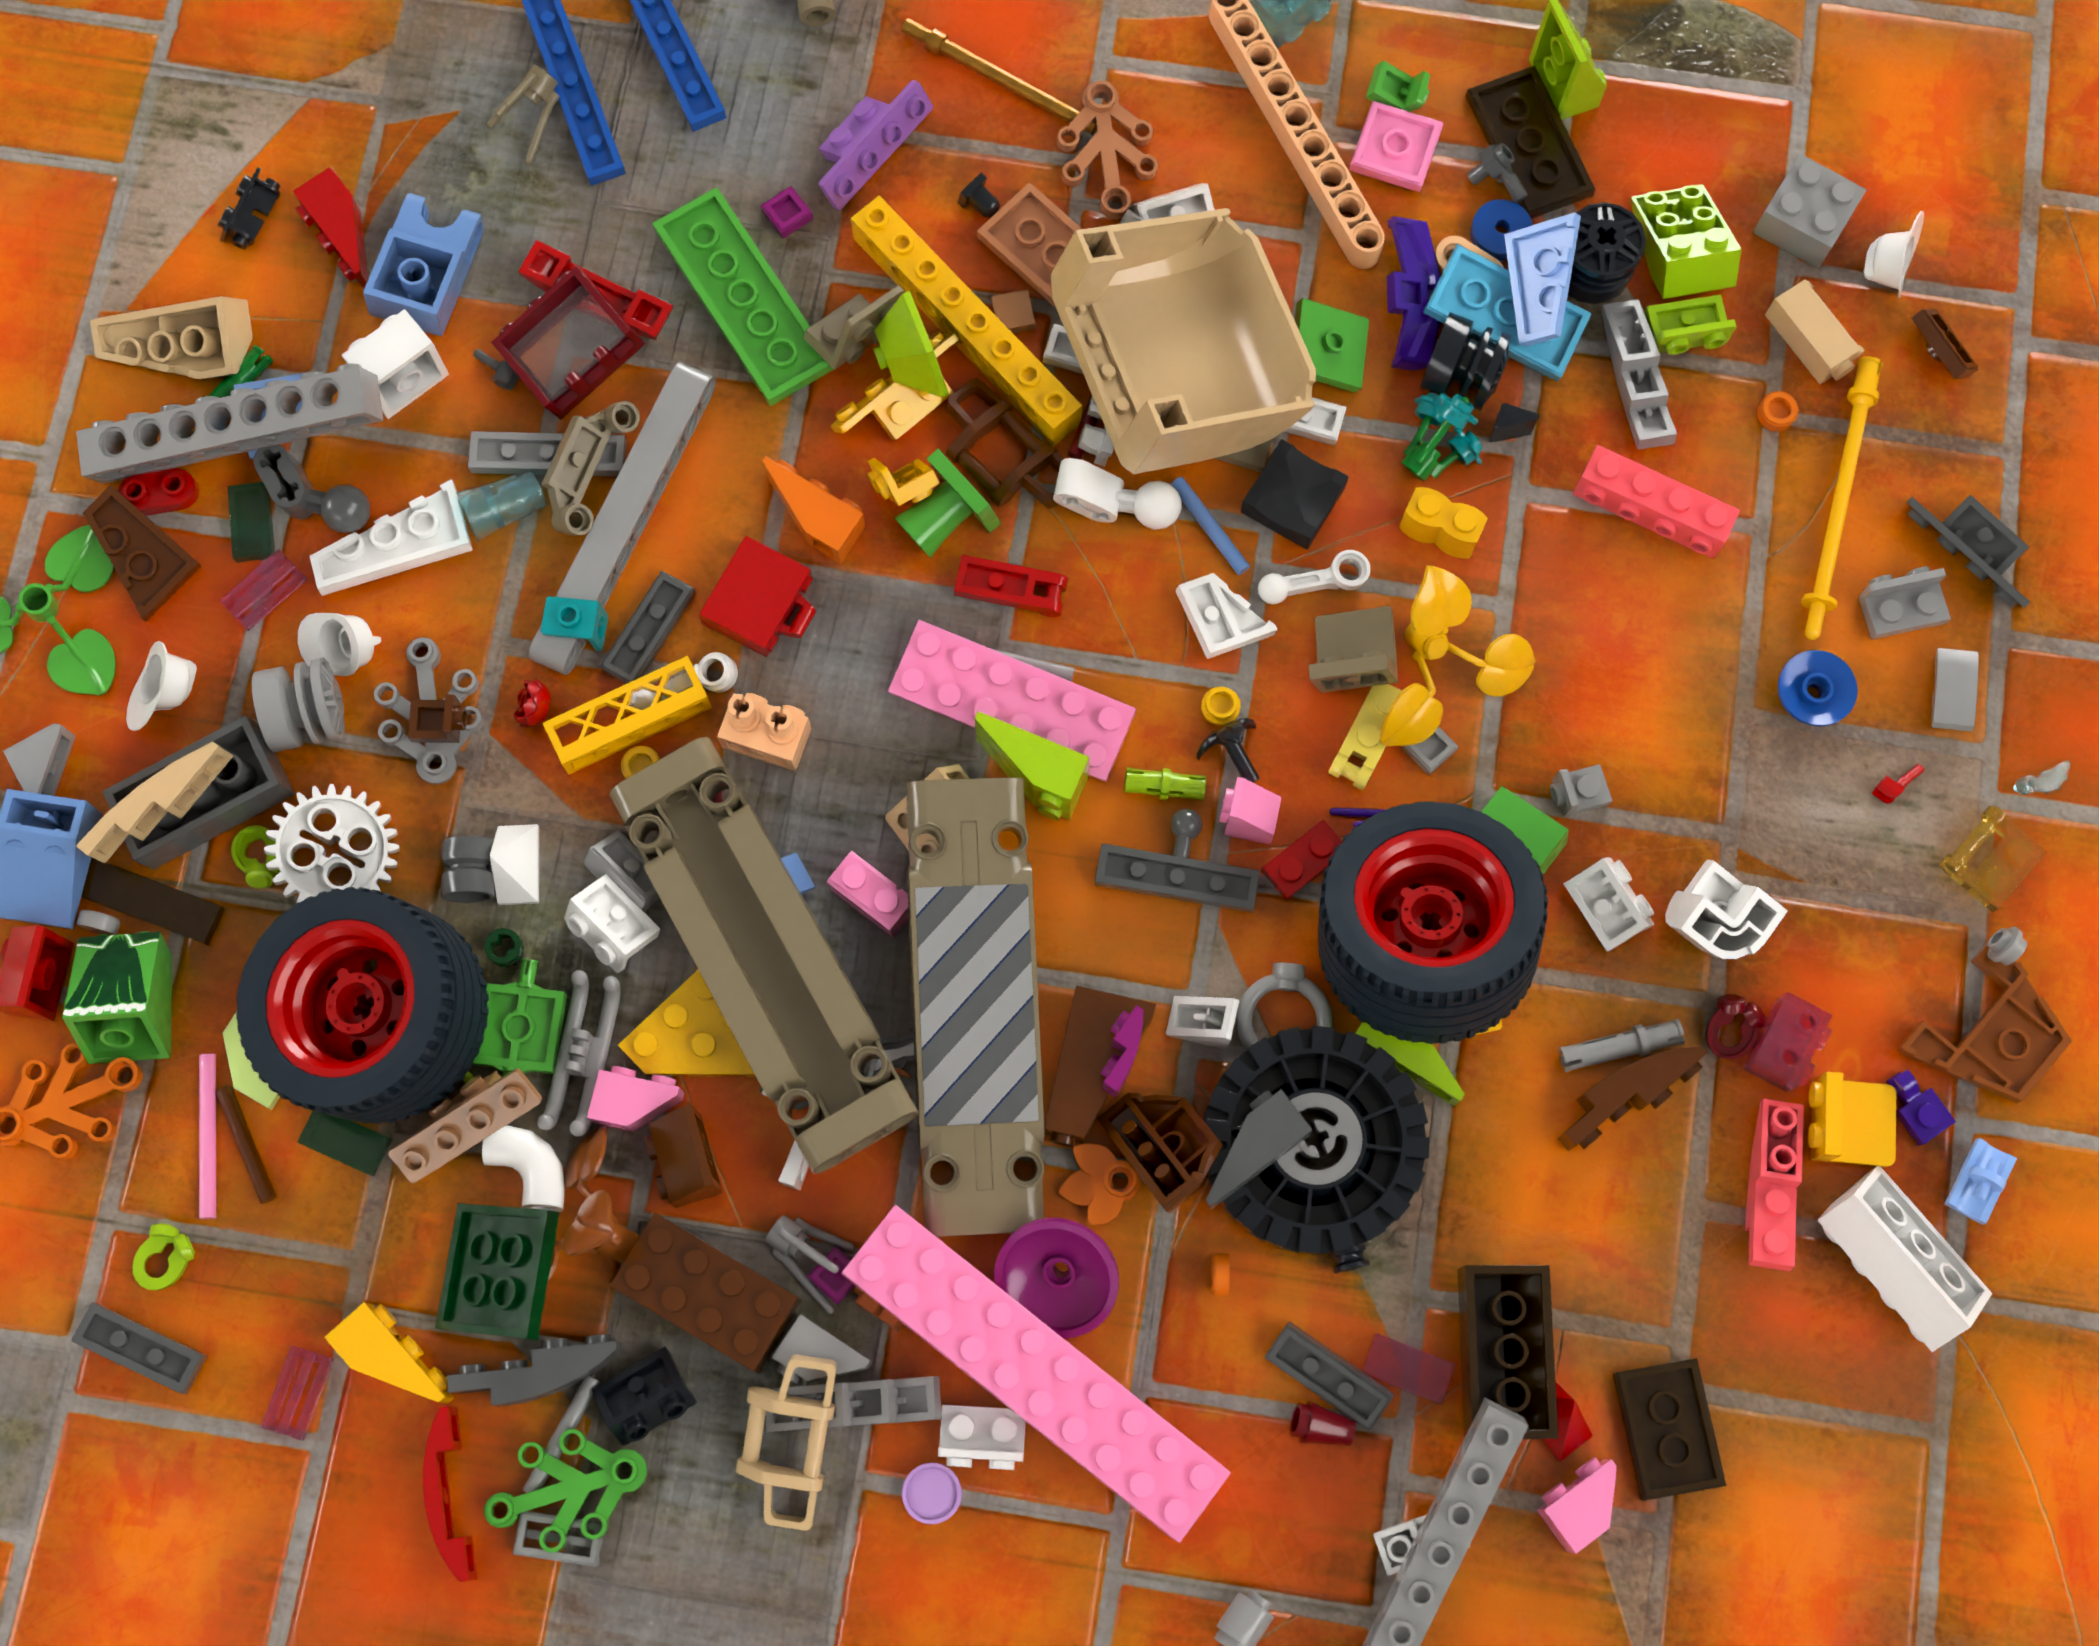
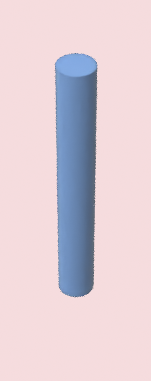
M1182 476L1175 479L1171 485L1178 491L1184 505L1237 575L1245 573L1250 568L1249 563Z

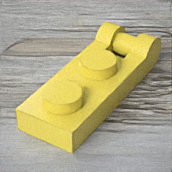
M1390 684L1372 686L1328 774L1339 778L1341 775L1353 781L1354 787L1362 791L1365 789L1386 748L1385 745L1379 742L1384 720L1393 701L1402 690ZM1350 755L1365 761L1362 768L1348 762Z

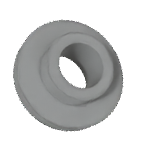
M2017 927L1999 929L1988 941L1989 950L1987 956L1993 962H2001L2005 966L2012 964L2024 953L2027 947V941L2023 938V932Z

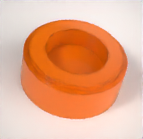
M1771 392L1763 398L1758 406V420L1763 427L1770 431H1784L1796 420L1799 412L1798 404L1786 392Z
M1214 1253L1211 1256L1210 1280L1211 1293L1213 1295H1229V1253Z

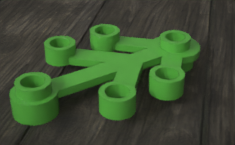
M568 1429L560 1436V1449L568 1455L580 1454L603 1468L584 1474L546 1453L541 1444L527 1442L518 1451L520 1464L526 1468H538L562 1482L516 1497L510 1493H496L485 1504V1518L494 1527L506 1528L518 1521L520 1513L565 1500L553 1524L545 1528L539 1536V1543L544 1551L549 1553L559 1552L565 1547L567 1533L590 1491L607 1486L595 1512L586 1515L581 1522V1531L588 1539L602 1538L608 1531V1520L623 1493L637 1490L646 1479L647 1464L640 1453L631 1449H622L611 1453L587 1440L582 1431ZM571 1434H577L580 1438V1445L576 1450H569L566 1446V1439ZM535 1447L539 1452V1458L536 1462L530 1464L525 1459V1452L528 1448ZM624 1462L629 1463L633 1469L632 1475L628 1479H622L618 1475V1468ZM502 1501L508 1506V1513L504 1518L499 1519L494 1514V1507ZM594 1517L602 1522V1529L596 1535L591 1534L587 1528L588 1522ZM553 1530L558 1532L561 1538L559 1545L555 1548L548 1546L546 1542L548 1533Z

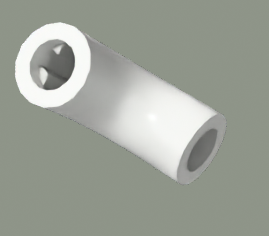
M509 1125L504 1126L483 1140L482 1159L484 1165L511 1167L519 1172L522 1177L523 1196L521 1208L563 1211L565 1194L563 1165L548 1142L533 1131Z

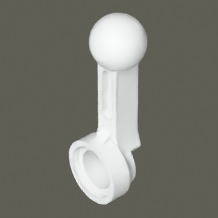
M1344 550L1334 558L1331 566L1327 569L1285 577L1277 573L1267 574L1259 582L1258 593L1264 602L1278 604L1284 601L1287 596L1317 590H1338L1339 587L1345 590H1356L1367 581L1371 571L1370 563L1362 553L1356 550ZM1349 564L1355 567L1358 571V579H1345L1340 574L1339 566Z
M720 652L707 654L701 659L699 664L693 666L702 686L715 693L729 690L737 680L738 669L736 663L732 658ZM720 661L724 667L723 675L719 680L710 682L707 677V670L712 663ZM687 672L668 680L665 689L680 693L693 687V684ZM645 689L637 691L633 694L629 706L640 710L648 708L652 705L656 693ZM662 696L661 701H663V700H665V699H667V698H669V697Z

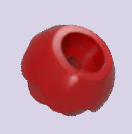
M535 678L534 681L524 680L525 688L517 695L519 709L515 711L513 717L516 722L520 723L519 726L533 727L542 723L549 709L551 693L546 685Z

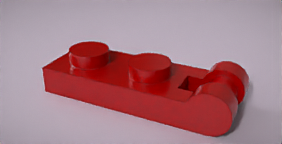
M962 555L954 587V596L1035 611L1048 617H1060L1063 607L1060 598L1061 593L1067 589L1068 577L1055 572ZM1036 585L1046 588L1045 597L1034 595Z

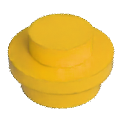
M1227 687L1210 689L1204 695L1201 703V710L1205 719L1217 726H1225L1229 722L1236 720L1241 709L1238 695Z

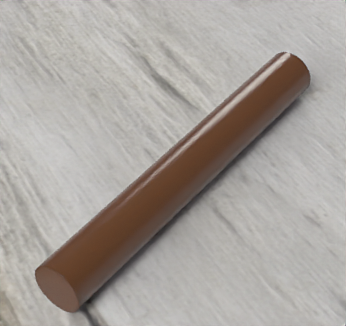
M226 1086L217 1090V1097L260 1204L268 1203L277 1197L232 1086Z

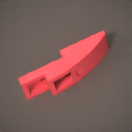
M1762 1099L1760 1101L1752 1147L1746 1204L1745 1231H1749L1748 1265L1790 1272L1795 1267L1797 1187L1802 1183L1804 1105Z

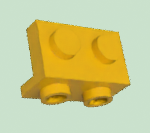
M876 458L867 461L872 469L871 472L867 473V476L877 494L880 493L884 500L890 498L898 506L909 500L915 503L927 498L933 493L932 488L940 484L933 469L918 458L892 473Z

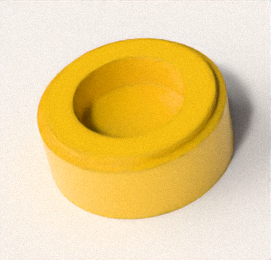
M633 747L622 758V773L627 779L657 762L660 758L650 747Z

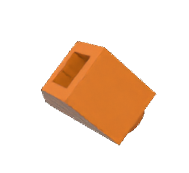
M765 456L762 461L766 475L807 544L830 559L842 564L866 528L862 509L850 499L843 498L839 500L829 494V489L818 480L810 479V481H807L797 475V470L789 463L780 459L775 462Z

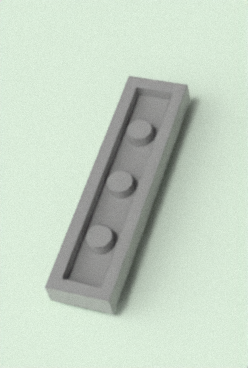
M471 431L468 468L471 473L546 475L565 433ZM625 435L610 436L593 476H618L626 460L627 439Z

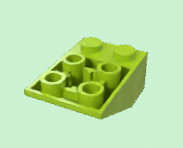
M1703 184L1687 185L1683 188L1661 192L1652 191L1644 195L1631 197L1633 213L1642 224L1646 238L1644 254L1650 276L1662 299L1736 287L1741 248Z

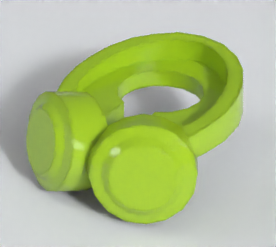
M253 825L237 833L232 842L231 855L236 866L246 874V883L253 888L265 889L273 884L275 874L281 872L280 870H268L266 866L268 862L276 859V856L266 854V863H259L256 858H247L246 850L251 843L257 840L265 841L266 846L274 845L276 841L267 837L266 831L269 829Z
M158 1223L150 1226V1237L139 1247L132 1266L135 1280L141 1287L148 1290H162L172 1286L183 1275L188 1262L195 1259V1251L189 1237L185 1236L184 1233L179 1234V1230L172 1225ZM167 1244H173L175 1249L168 1257L169 1266L167 1272L158 1278L149 1276L145 1269L148 1258L156 1253H161Z

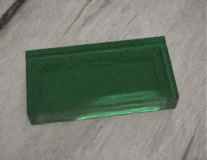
M255 482L227 486L233 559L236 563L275 558L271 496L264 483Z
M313 1111L297 1143L374 1177L393 1139L351 1120Z

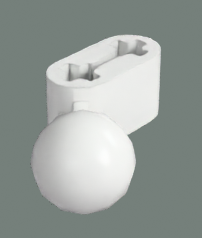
M1067 458L1061 461L1053 497L1054 501L1094 521L1114 522L1117 520L1118 512L1135 514L1137 520L1150 529H1166L1176 522L1182 509V500L1178 491L1171 484L1161 480L1150 481L1140 487L1138 491L1123 489L1124 481L1121 478L1089 462L1075 458Z

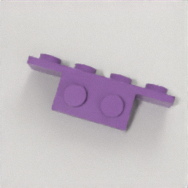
M912 80L891 104L866 96L819 147L825 159L836 163L819 181V187L833 208L841 210L933 109V104L920 82Z

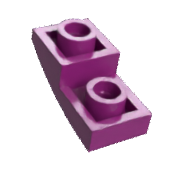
M1137 1005L1131 1014L1123 1011L1110 1030L1115 1034L1112 1046L1122 1052L1123 1055L1119 1057L1114 1053L1103 1068L1101 1075L1106 1077L1103 1082L1102 1089L1115 1098L1131 1071L1141 1038L1143 1009Z

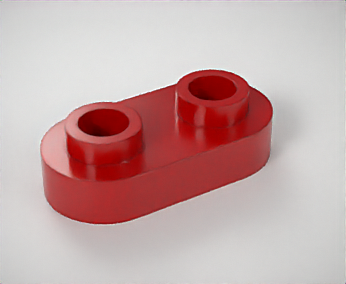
M174 468L130 476L120 484L118 492L145 516L189 508L196 502L199 496V485L189 472L184 469ZM180 482L178 489L170 491L173 483ZM142 489L139 496L131 497L135 490Z

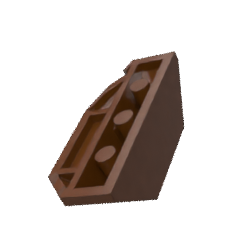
M1128 1092L1097 1118L1154 1197L1168 1213L1174 1211L1203 1187L1223 1147L1221 1141L1185 1097L1167 1095L1141 1096L1140 1093Z

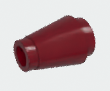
M1308 1401L1307 1404L1297 1403L1290 1424L1291 1436L1299 1438L1300 1443L1343 1444L1350 1446L1356 1431L1355 1421L1349 1420L1311 1401Z

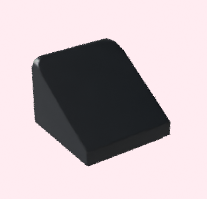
M1502 403L1488 442H1498L1531 435L1539 415L1529 410Z

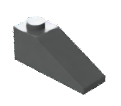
M1282 1089L1274 1095L1267 1090L1249 1104L1253 1111L1247 1115L1206 1198V1204L1211 1210L1311 1135V1127Z

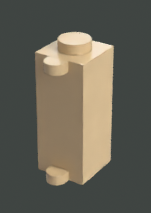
M1804 279L1776 297L1765 313V316L1819 384H1822L1831 377L1837 381L1855 367L1852 362L1861 356L1865 350L1861 345H1857L1813 290L1814 286L1810 281Z

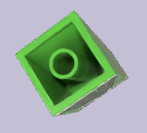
M142 931L133 934H101L92 937H78L62 1019L88 1064L109 1063L120 1057L129 1058L133 1061L170 1058L172 954L161 932Z

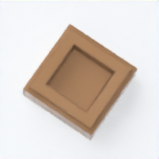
M1028 290L991 296L993 313L1012 333L1035 330V320Z

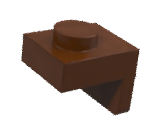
M446 694L445 700L411 699L408 738L411 742L459 743L460 730L466 729L467 711L466 707L462 706L454 694Z

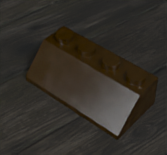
M1465 1265L1457 1269L1464 1438L1484 1398H1487L1524 1417L1529 1426L1522 1439H1558L1550 1265Z

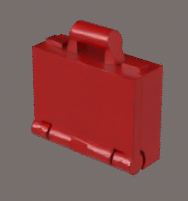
M745 535L700 611L701 623L709 629L715 630L767 657L769 652L772 653L776 646L779 635L802 638L813 619L816 610L802 596L804 593L806 594L813 582L811 569ZM795 607H801L791 626L786 625Z

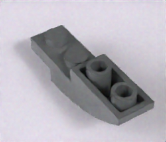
M610 1334L586 1336L585 1344L569 1346V1339L567 1338L544 1340L543 1348L531 1349L532 1367H528L527 1360L502 1362V1370L486 1371L485 1364L459 1366L460 1374L447 1375L448 1393L461 1394L490 1391L491 1406L498 1407L541 1399L568 1389L583 1381L587 1376H592L623 1352V1345L620 1342L611 1341Z

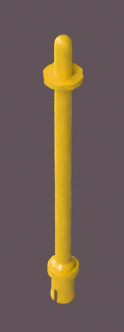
M1864 356L1858 359L1854 386L1848 391L1847 399L1852 404L1853 409L1813 593L1804 594L1801 600V604L1809 609L1805 636L1810 640H1815L1820 636L1825 612L1834 611L1837 607L1836 599L1829 596L1868 409L1878 403L1880 395L1877 391V385L1883 362H1880V359L1876 357Z

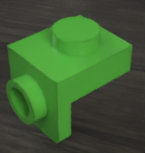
M1383 60L1374 67L1366 98L1412 112L1415 109L1421 108L1426 102L1429 95L1427 86L1431 74L1422 71L1418 75L1411 77Z

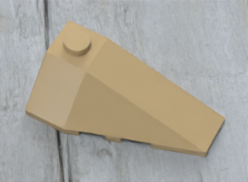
M223 296L90 319L95 358L202 380L237 374L253 339L248 301Z

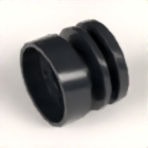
M1602 202L1590 204L1576 212L1581 216L1568 295L1579 302L1589 304L1609 302L1622 294L1642 258L1646 242L1643 226L1632 212L1620 205Z
M1450 312L1431 356L1420 388L1438 395L1441 393L1446 394L1452 383L1455 382L1460 384L1458 395L1466 397L1469 388L1474 389L1478 393L1473 406L1481 411L1485 402L1495 393L1508 361L1511 335L1502 332L1498 344L1494 348L1487 345L1493 328L1487 327L1479 340L1475 341L1471 339L1473 321Z

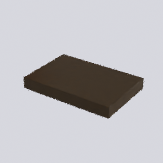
M1697 1358L1612 1373L1641 1501L1727 1486Z

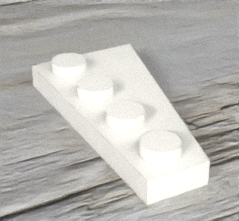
M451 479L440 485L442 490L427 498L421 495L408 502L410 507L396 515L389 517L386 514L375 520V525L360 534L353 532L310 555L316 586L322 596L472 551V545L453 480Z

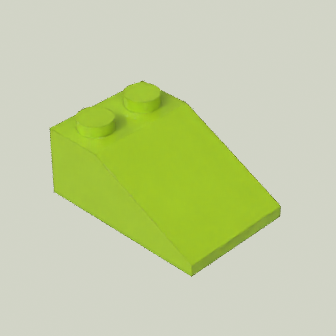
M1549 0L1528 61L1531 66L1535 65L1561 120L1599 107L1607 83L1603 71L1596 68L1591 58V49L1588 41L1585 38H1581L1575 24L1558 0Z
M977 711L975 716L976 741L1009 778L1024 779V795L1034 806L1039 807L1037 811L1040 814L1053 820H1059L1060 817L1070 820L1088 780L1090 757Z

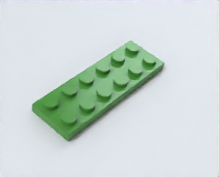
M717 187L652 223L654 231L769 406L776 404L834 370L803 339L806 329L810 327Z

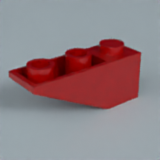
M330 166L293 190L300 203L295 210L308 228L313 224L318 228L320 233L315 236L329 255L336 252L341 260L336 264L349 282L356 279L361 287L365 289L368 281L361 211L351 192Z

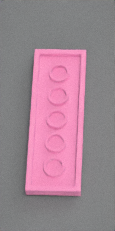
M922 620L917 622L888 690L892 695L972 728H975V716L977 711L1082 753L1090 757L1088 775L1103 782L1108 780L1137 711L1132 706Z

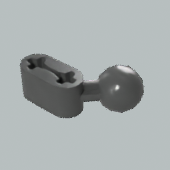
M281 445L257 449L253 461L255 469L272 500L288 515L295 519H306L314 513L322 515L327 526L340 533H353L365 526L370 518L371 506L368 497L361 489L347 484L336 485L327 492L314 490L300 463ZM278 469H279L281 475L283 476V478L277 473ZM290 486L293 487V488L296 490L294 493H293L292 489L290 488Z

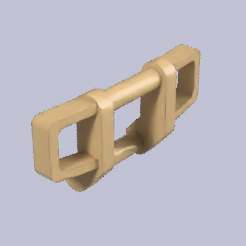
M795 1354L788 1361L780 1392L759 1386L748 1388L746 1401L750 1404L743 1454L737 1459L736 1473L757 1483L764 1484V1521L768 1525L804 1531L810 1530L812 1527L817 1494L823 1487L824 1475L820 1472L828 1421L833 1419L835 1405L832 1404L837 1363L834 1360ZM803 1367L826 1372L827 1383L824 1401L787 1395L793 1371L796 1368ZM766 1411L811 1419L804 1470L771 1465L759 1459ZM773 1486L810 1491L806 1515L804 1517H796L776 1513L773 1509Z

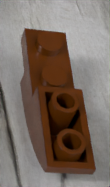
M1703 1046L1679 1048L1642 1058L1617 1070L1576 1099L1587 1113L1557 1139L1568 1151L1578 1144L1585 1149L1602 1134L1597 1127L1607 1118H1610L1615 1123L1632 1108L1627 1102L1628 1100L1639 1111L1649 1104L1656 1109L1673 1094L1668 1087L1678 1078L1685 1083L1703 1068L1698 1061L1708 1052Z

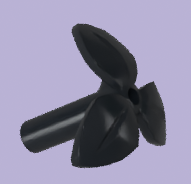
M1249 718L1237 719L1229 722L1221 729L1213 731L1200 745L1196 755L1197 759L1200 761L1203 754L1213 745L1221 744L1226 748L1242 778L1251 782L1258 780L1260 777L1241 745L1244 729L1256 728L1254 720Z

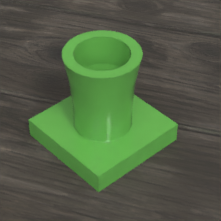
M939 448L927 460L943 482L933 490L930 496L894 517L930 559L947 537L971 514L976 517L989 533L1001 524L990 504Z

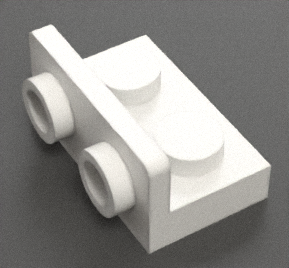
M1611 857L1599 860L1563 883L1607 952L1654 925L1650 916L1654 915L1652 907L1642 894L1635 895L1628 882L1632 881L1630 873L1620 860L1614 863Z
M607 874L572 897L564 916L570 931L575 936L582 937L594 950L599 961L604 965H609L616 973L625 969L628 959L656 939L661 930Z
M942 1405L938 1457H947L946 1466L972 1467V1459L989 1460L990 1469L1014 1470L1015 1461L1023 1462L1026 1422L1012 1410L1006 1408Z

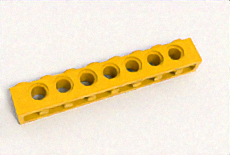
M880 195L851 217L854 240L904 292H911L915 304L943 333H956L959 337V340L954 343L957 348L1053 447L1079 426L1082 420V404Z

